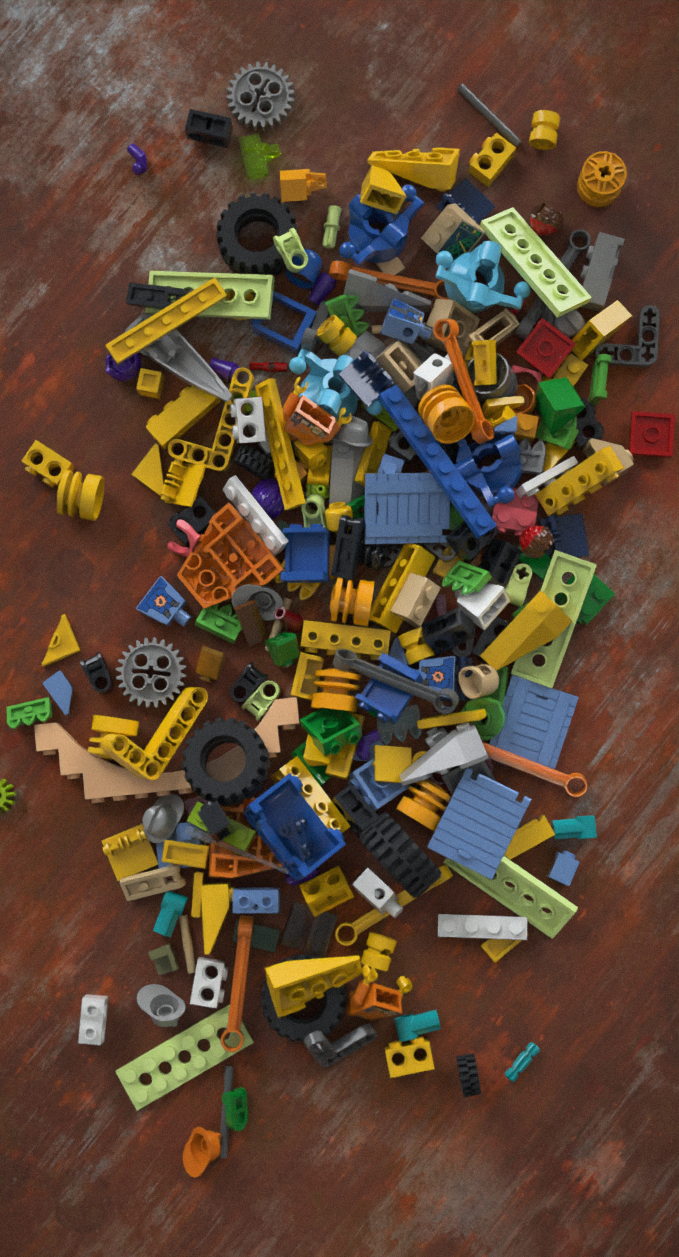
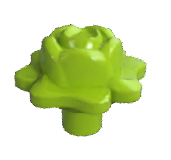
M306 484V497L311 494H318L324 501L325 498L330 497V485Z

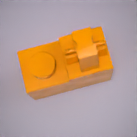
M309 169L280 171L282 202L307 200V195H311V191L327 188L326 174L310 172Z

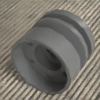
M496 353L497 384L474 385V358L467 365L476 396L482 404L487 399L513 397L517 391L518 380L507 360L499 353Z

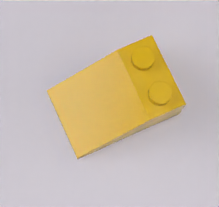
M231 882L206 883L201 886L205 954H210L213 950L231 908L233 890L235 889V887H231Z

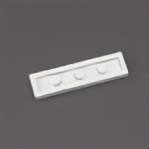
M235 475L229 478L222 489L226 497L231 500L239 513L244 516L252 529L260 536L266 547L274 555L282 552L289 542L288 539Z
M438 914V937L527 940V917Z

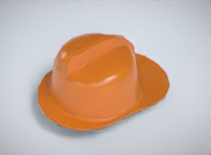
M200 1126L194 1128L183 1151L184 1168L190 1176H201L208 1163L217 1159L220 1155L221 1133L204 1130Z

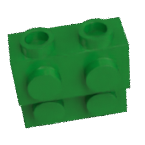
M593 574L576 621L579 625L584 624L586 626L615 595L595 574ZM573 575L565 584H572L575 581V576ZM560 592L555 595L556 602L559 605H564L568 600L564 593Z
M321 708L300 719L301 726L313 738V744L324 756L338 754L342 747L349 743L354 745L362 737L360 723L345 710Z

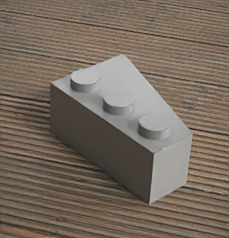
M599 232L594 245L589 246L586 258L589 259L588 266H583L580 278H584L582 287L591 296L589 303L581 307L598 312L602 311L610 289L614 269L618 263L619 251L625 240L624 238Z

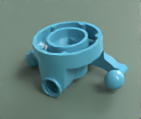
M484 241L473 251L462 254L454 261L451 253L448 251H441L436 256L438 269L435 277L445 282L444 285L450 300H455L471 313L486 311L495 304L520 310L524 298H527L531 293V287L528 283L518 282L514 287L516 298L502 294L505 279L502 269L498 265L501 256V246L496 242ZM475 271L483 275L486 285L474 283L476 281Z
M302 348L298 357L291 359L289 364L290 370L295 374L303 373L306 370V363L311 368L310 373L300 385V387H304L308 381L307 389L305 392L300 393L299 396L304 395L334 416L336 421L339 419L338 412L341 408H346V412L342 417L348 416L350 413L352 416L356 411L359 398L338 374L354 359L342 355L338 359L321 360L314 353ZM377 398L366 409L370 414L378 415L382 412L383 405Z

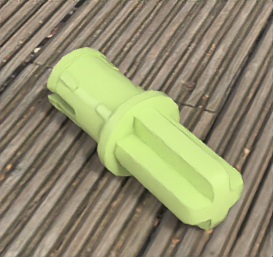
M334 205L328 207L327 221L323 226L325 229L323 246L327 249L335 247L337 231L340 230L339 220L342 209Z

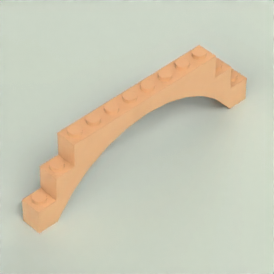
M297 697L275 699L260 724L254 729L268 749V758L277 757L276 753H281L278 727L282 726L283 730L296 729L295 725L300 724ZM61 724L34 725L36 751L43 752L44 756L55 755L56 750H59L61 775H67V779H78L80 774H83L85 799H91V803L105 802L104 798L113 797V801L127 800L126 795H135V799L147 798L148 793L157 792V796H167L173 790H179V794L192 793V788L184 777V770L162 773L156 780L140 779L129 770L105 761L93 753H89ZM237 745L220 758L206 763L207 772L216 781H230L243 771L246 764V754Z

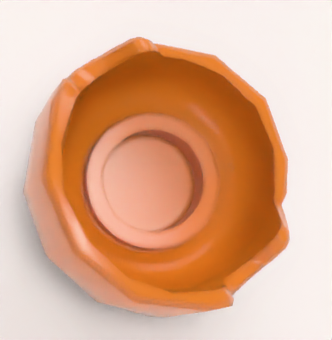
M518 385L515 396H523L525 403L513 409L516 415L517 413L528 415L536 407L537 397L534 390L528 385Z

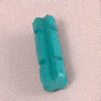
M530 1042L526 1046V1051H522L512 1063V1068L509 1067L505 1072V1076L510 1081L515 1082L519 1077L518 1074L525 1070L533 1060L532 1057L539 1053L540 1048L535 1043Z

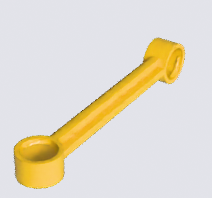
M447 864L438 868L442 872L440 878L424 893L453 876ZM406 890L396 895L398 898L396 902L402 907L416 899ZM373 909L352 923L343 922L336 929V939L341 945L349 946L356 941L358 934L390 914L386 911L382 915L378 910ZM342 926H350L354 929L352 941H343L339 938L338 933Z

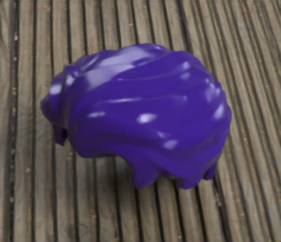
M110 353L105 359L107 365L106 373L119 381L132 379L139 373L142 367V359L139 353L134 354L118 365Z
M275 479L261 480L253 489L252 496L271 520H273L284 510L279 484Z

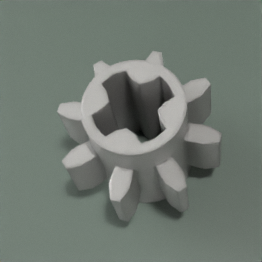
M433 727L426 732L429 737L425 741L431 749L448 733L443 727L439 730Z

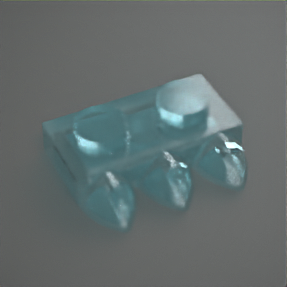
M418 705L407 706L396 724L390 720L386 723L375 717L378 733L381 740L387 745L392 739L393 731L401 742L406 738L407 729H409L410 734L415 739L420 737L422 729H419L417 726V721L420 720Z

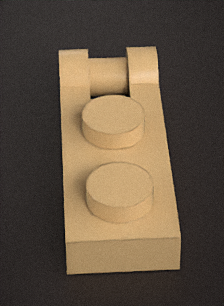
M170 864L164 868L124 877L119 882L127 901L178 889L186 884L184 877L179 873L181 869L178 864ZM171 876L172 880L167 881L166 877Z

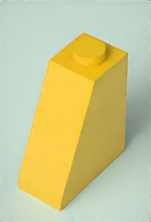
M372 165L362 183L360 202L397 215L407 196L390 171Z
M617 300L590 319L572 339L576 343L572 351L582 361L599 345L616 333L632 315Z

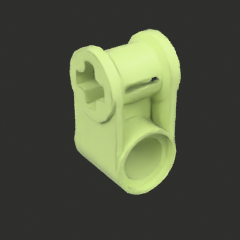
M291 228L288 233L279 237L274 236V244L288 270L294 273L303 270L308 263V256L296 230ZM292 257H299L302 261V265H294L292 263Z
M311 494L306 498V504L302 505L304 528H309L310 524H323V527L327 529L324 500L318 494ZM308 503H315L318 509L312 510L308 506Z
M527 564L515 566L505 587L510 599L509 603L522 607L532 577V569ZM523 569L526 577L519 579V574L516 571L518 572Z
M268 680L263 682L241 708L243 710L247 709L256 717L255 720L258 722L269 710L274 700L279 697L280 686L274 681ZM269 684L274 685L276 689L275 694L271 697L266 696L264 692L265 687Z

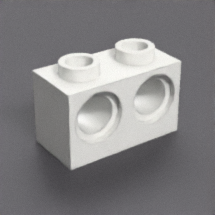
M262 397L234 399V404H230L231 417H235L236 426H232L233 439H237V443L266 441ZM244 403H248L252 408L251 414L248 416L243 415L241 412V406ZM246 425L252 426L254 430L250 438L245 437L243 434V428Z
M204 957L198 958L190 1004L217 1008L218 1003H223L225 990L221 989L222 980H227L229 967H225L226 961ZM208 966H215L217 968L218 975L216 977L207 975L206 968ZM203 989H212L214 998L205 999L202 994Z
M86 994L82 998L78 1043L101 1045L105 1041L109 996Z

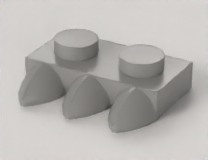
M524 439L519 444L521 450L519 454L523 465L522 473L540 475L543 473L546 460L545 445L542 440H539L531 450L529 440Z

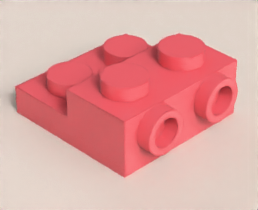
M512 488L515 493L513 501L507 504L500 502L494 505L491 518L496 523L499 533L506 534V531L515 533L516 537H521L523 530L528 526L535 525L539 500L536 495L529 498L525 495L519 498L515 492L517 488Z

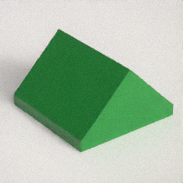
M567 377L538 382L535 408L550 434L554 435L586 407Z

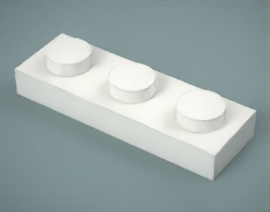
M573 456L522 484L515 492L519 498L525 495L529 498L540 491L538 488L541 486H548L556 478L563 476L578 464V461Z

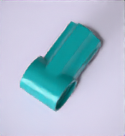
M595 815L552 820V830L555 833L554 839L597 837Z
M171 890L166 891L160 906L162 909L153 931L163 936L171 937L178 918L184 911L188 897Z
M436 1009L416 1015L406 1014L394 1018L400 1042L417 1038L420 1034L441 1029Z

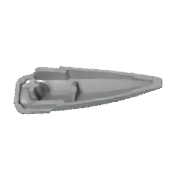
M144 314L139 316L126 329L125 332L137 326L141 322L145 321L152 315ZM177 330L171 331L139 351L143 356L149 357L165 370L191 386L225 402H229L232 399V394L224 383Z

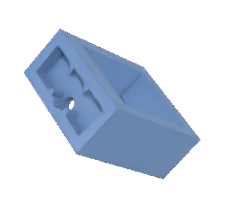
M236 887L233 890V913H279L280 887Z

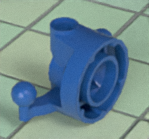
M405 185L402 187L407 196L404 201L412 203L403 214L398 212L397 215L362 204L360 202L361 193L356 195L348 206L350 209V226L348 230L350 242H344L340 246V255L345 259H352L359 266L365 261L383 263L399 256L406 246L409 222L424 205V202L416 196L417 193L414 186ZM373 223H383L387 226L380 233L379 230L373 229L370 225Z
M513 434L504 438L494 436L493 439L483 444H478L475 441L470 446H468L465 438L458 441L460 448L458 449L457 463L454 466L472 491L484 496L489 507L500 502L505 504L512 502L515 496L512 488L519 481L523 466L519 454L521 450ZM491 454L502 457L500 460L497 459L492 466H483L481 470L478 469L479 463L484 457Z

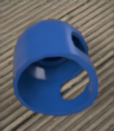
M304 249L308 256V263L303 270L297 273L305 276L311 282H305L296 278L288 268L285 275L296 287L310 289L314 287L321 271L322 260L316 252ZM294 256L292 258V263L294 265H302V261L299 257Z

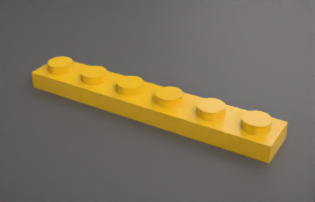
M214 277L107 343L105 347L118 365L225 299L227 294Z
M269 378L255 385L257 397H262L264 426L285 510H292L306 504L289 433L284 430L286 422L283 420V409L276 380Z

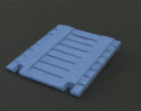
M431 473L365 474L364 544L448 542L445 539L448 535H442V529H449L450 500Z
M512 675L503 705L505 724L499 734L490 739L489 744L555 770L579 697Z
M467 767L427 848L492 880L531 799L524 796L520 803L516 801L518 792L480 773L477 779L474 780L470 778L473 770Z

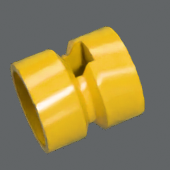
M548 110L534 112L531 125L533 131L530 132L529 139L530 146L541 150H550L556 147L558 135L556 131H558L560 122L559 114Z
M336 315L326 319L317 330L318 337L325 344L329 343V348L337 356L346 353L357 339V336L348 327L344 328V323Z
M422 627L398 636L401 647L406 649L405 657L409 665L435 655L434 651L423 641Z
M370 932L366 943L368 949L364 950L361 963L370 967L374 966V968L388 971L391 962L389 954L394 952L397 941L387 936Z

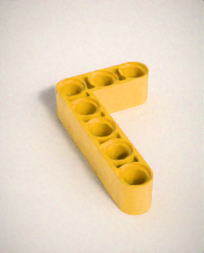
M241 367L234 372L229 387L232 398L235 394H242L243 398H250L254 376L249 369ZM242 373L249 374V380L245 384H241L238 381V377ZM232 399L229 402H225L212 449L175 439L168 445L170 456L195 465H203L212 470L226 471L231 464L237 439H233L232 426H229L226 422L227 417L231 415L230 404H233ZM244 403L241 406L243 415H245L248 403ZM224 435H229L231 437L230 445L222 446L221 438ZM177 444H182L184 447L181 455L174 453V447ZM197 450L204 451L205 456L202 461H196L194 458ZM218 456L225 458V464L222 467L215 465V459Z
M202 687L184 688L145 750H142L127 737L117 734H108L103 737L101 741L102 750L138 778L146 780L158 779L207 703V691ZM194 693H195V695H196L195 701H193V694H194ZM182 711H184V718H183V719H182V717H181ZM171 728H172V730H173V735H172V737H170V730H171ZM115 739L117 741L116 749L113 748V742ZM159 747H161V754H160V755H158V749H159ZM131 753H133V755H134V758H133L132 761H130V754H131ZM149 765L150 771H149V773L147 774V773H146V768H147V766Z

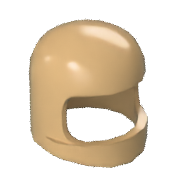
M488 664L464 667L459 672L458 679L461 690L471 699L487 696L494 693L498 688V673L494 667ZM467 670L473 671L470 677H465Z

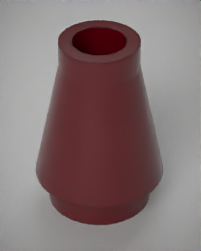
M283 607L275 611V618L287 633L296 634L302 630L304 622L301 615L286 610Z

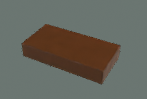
M254 599L234 607L249 647L269 638Z

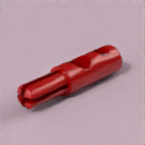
M250 362L249 369L267 372H287V363ZM270 364L275 365V368L272 370L268 367Z

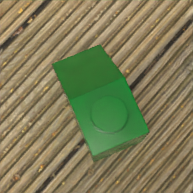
M282 632L264 641L274 665L287 667L294 663V659L299 657L295 633Z

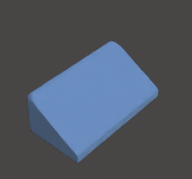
M517 416L493 429L494 436L504 438L517 432Z

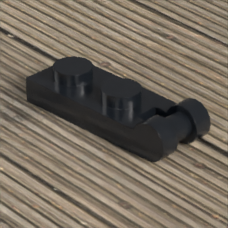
M129 282L126 304L129 306L164 309L174 303L170 302L171 296H176L175 301L187 295L188 291L182 288Z
M347 515L340 517L331 576L350 580L354 579L361 533L365 524L364 519H351ZM349 527L352 528V534L347 533Z

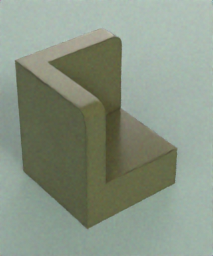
M172 943L148 952L151 961L154 960L158 975L180 969Z

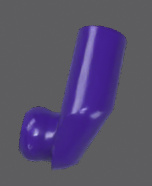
M132 143L128 146L127 152L136 159V163L132 166L133 172L140 175L147 170L146 154Z
M376 729L362 736L357 743L356 755L361 760H367L370 757V745L381 739Z

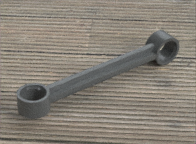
M575 230L569 237L568 249L560 260L568 271L577 256L584 253L590 245L591 238L585 230ZM575 236L583 237L586 241V246L582 248L576 247L572 243V238ZM539 296L514 334L524 341L532 332L547 306Z
M338 649L335 652L332 663L335 668L347 672L356 671L434 703L435 709L442 714L451 713L459 702L457 693L452 689L444 688L437 691L358 659L354 652L347 649ZM440 696L449 697L452 700L453 706L443 705L440 701Z

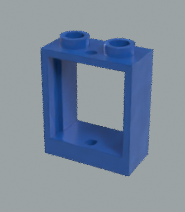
M273 290L272 304L276 301L305 315L304 320L293 340L262 326L261 324L264 319H252L250 323L252 331L298 355L301 350V340L307 327L312 328L317 312Z

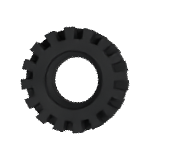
M246 445L240 446L233 459L241 468L262 479H267L274 467V463L270 458Z
M474 1053L456 1056L463 1098L481 1095Z

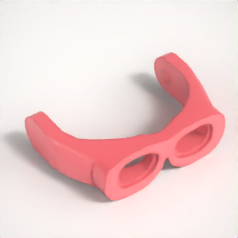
M512 365V370L515 374L527 373L535 379L537 384L542 382V373Z
M180 519L177 521L176 526L187 534L190 546L182 547L175 542H169L167 547L172 552L188 558L189 554L194 551L201 535L191 525Z

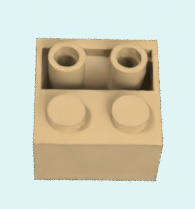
M398 339L393 341L375 358V363L380 362L379 368L384 367L382 371H386L393 377L394 384H392V387L397 384L402 393L415 385L413 373L423 364L409 345Z

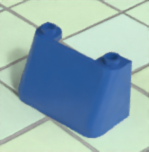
M289 773L250 803L243 810V814L288 874L298 882L342 848L345 842L343 841L344 836L338 829H328L301 795L303 784L300 779ZM298 813H302V817H306L308 822V830H306L308 839H312L314 844L313 856L305 862L301 860L295 835L285 838L279 834V827L290 821V818Z

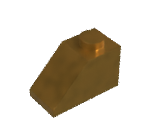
M203 646L196 668V673L200 674L199 679L209 683L212 680L218 681L227 658L226 655Z

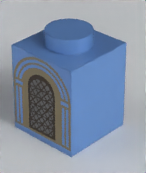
M563 850V853L556 852L546 876L570 886L580 862L575 860L576 855Z

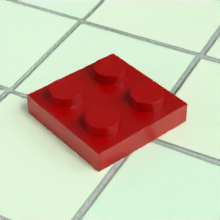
M541 318L515 354L550 379L576 343L545 319Z
M632 411L629 435L630 453L638 456L672 458L675 414Z

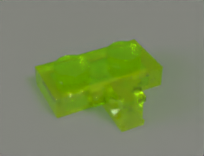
M259 133L238 137L248 180L269 176L266 163L271 162L270 158L280 156L278 143L267 145V143L261 144Z

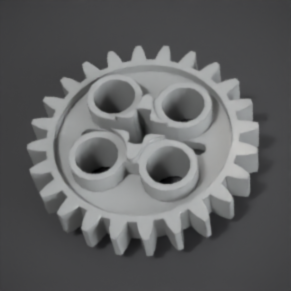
M257 62L255 68L249 63V70L247 71L241 67V75L234 73L235 80H230L231 87L227 88V94L229 95L226 97L227 102H229V110H233V118L238 117L239 124L245 121L246 128L253 124L255 131L258 126H261L262 130L265 131L266 125L273 129L274 122L280 126V118L287 120L286 112L291 113L292 107L290 105H294L292 97H295V92L291 90L293 89V83L288 82L289 76H283V69L276 72L275 64L268 68L267 62H265L263 67H260L259 62ZM253 81L261 82L258 85L251 84ZM273 89L279 90L277 94L270 93ZM244 99L252 100L248 104L242 102ZM264 107H268L271 109L268 112L261 111V109Z
M156 637L153 638L152 643L149 642L148 638L144 639V644L136 640V648L129 645L128 647L131 652H122L126 657L125 660L118 659V662L123 664L122 667L116 668L117 671L122 672V675L117 676L116 679L123 680V683L118 687L120 689L126 688L123 693L124 696L131 694L129 701L133 702L138 699V706H141L144 701L146 702V708H150L152 702L156 708H159V701L167 705L168 697L174 701L173 693H181L178 686H185L181 682V678H187V675L182 673V670L187 669V666L180 665L185 659L184 657H176L180 651L177 649L172 652L174 646L172 643L165 647L166 641L164 639L160 644H158ZM145 655L147 657V664L139 667L137 665V658ZM163 657L169 659V665L165 669H161L158 666L159 660ZM151 667H153V670L157 672H170L171 675H153L150 678L148 674L133 673L132 671L133 669L150 671ZM138 677L145 679V685L142 688H136L134 685L135 679ZM159 679H165L167 682L164 690H157L156 682Z

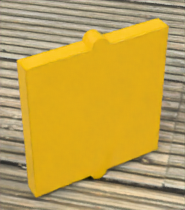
M375 745L374 761L372 762L374 766V782L402 783L399 775L413 764L411 748Z

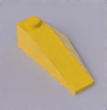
M432 148V152L421 153L420 149H412V151L406 154H402L399 150L376 151L368 158V164L388 170L390 173L425 187L434 188L438 191H447L452 188L456 179L460 149Z
M540 590L480 657L497 671L557 638L572 620Z
M346 956L286 961L265 968L268 988L278 1018L300 1011L306 1007L305 1003L314 997L320 999L325 996L323 992L331 987L338 988L361 974L360 957Z

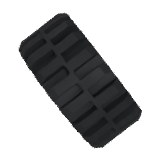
M254 192L250 193V197L246 198L244 195L238 197V202L235 203L232 200L228 204V210L223 209L220 214L221 220L217 222L216 236L223 261L226 265H230V269L234 273L239 271L240 274L271 275L275 273L279 275L282 273V268H287L275 244L265 251L251 252L239 245L238 234L245 225L256 221L272 225L277 230L278 237L288 233L291 228H294L298 234L294 214L290 213V208L285 203L281 205L279 198L274 196L273 199H270L267 193L257 196V193Z
M216 718L214 723L210 721L203 723L205 727L201 730L196 728L193 731L195 736L192 739H187L186 744L188 747L187 750L183 749L182 757L184 761L181 762L182 769L185 771L184 777L190 784V787L204 800L212 801V803L217 801L222 806H230L233 803L240 805L243 804L242 800L246 798L248 800L254 797L253 793L256 790L260 792L263 788L261 785L263 780L267 781L269 775L267 769L270 768L268 749L259 734L249 727L247 723L243 721L237 722L235 718H228V720ZM235 743L246 754V764L243 771L230 781L219 782L214 780L206 769L210 753L221 744Z
M388 813L381 814L361 833L359 840L413 898L420 897L440 878L442 872Z
M307 953L305 955L295 954L289 958H284L278 964L286 961L321 959L322 957L312 956V954ZM267 977L262 987L261 1005L264 1018L267 1019L271 1029H275L280 1037L289 1038L291 1042L302 1041L304 1043L305 1037L315 1031H321L324 1035L328 1036L333 1032L335 1026H338L345 1011V984L338 988L331 987L324 992L325 1002L321 1011L308 1019H299L291 1014L278 1018L268 988Z

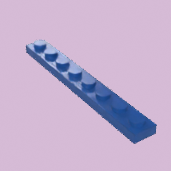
M397 384L380 393L377 398L476 538L479 539L497 526Z

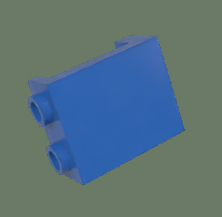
M291 524L289 528H283L282 533L286 535L289 542L286 544L285 572H281V581L286 583L329 582L330 530L323 527V524H310L309 528H302V525Z
M382 653L378 659L380 668L420 684L423 681L419 672L385 653ZM373 678L370 679L361 695L357 693L355 696L360 708L367 712L372 710L377 713L376 716L382 721L388 723L390 720L395 724L413 697L410 693Z

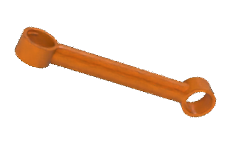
M332 261L330 265L329 276L335 280L347 281L349 270L352 269L376 277V282L381 285L390 283L395 285L397 289L432 295L435 300H450L449 297L443 298L437 293V288L445 284L443 280L432 283L356 268L342 261Z
M440 319L434 325V335L438 340L444 341L463 398L475 415V423L471 430L472 437L478 444H483L494 438V430L491 423L484 418L456 339L459 333V326L453 319ZM446 322L450 326L448 337H445L442 332L443 325Z
M481 740L490 759L565 787L567 793L572 797H580L587 791L586 778L580 773L567 775ZM573 778L583 780V789L578 792L570 790L568 787L569 781Z
M240 915L228 1025L221 1037V1045L228 1052L238 1051L244 1042V1034L240 1029L254 916ZM236 1032L239 1034L241 1041L237 1047H230L226 1044L225 1036L227 1033Z

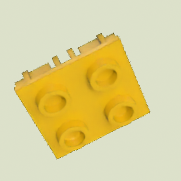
M174 459L168 471L174 475H166L173 480L164 481L166 484L163 485L160 495H162L161 500L169 504L192 507L199 485L204 477L206 466L183 463L182 460Z
M143 824L102 840L104 854L109 858L117 881L158 865L150 841L145 834Z

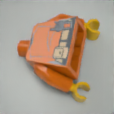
M298 377L294 383V392L290 393L283 406V420L286 422L284 430L289 433L290 441L292 442L299 440L307 446L315 442H329L342 428V424L351 422V413L347 417H342L346 412V408H341L338 412L339 419L336 421L334 416L304 395L300 397V393L306 391L308 381L304 387H299L297 383L300 377Z
M364 965L361 969L364 980H361L357 989L350 993V1002L346 1005L348 1015L374 1020L401 1014L403 993H408L412 990L411 981L405 978V976L399 977L396 981V984L399 986L398 990L375 983L369 984L377 979L378 974L374 966L370 970L368 965Z

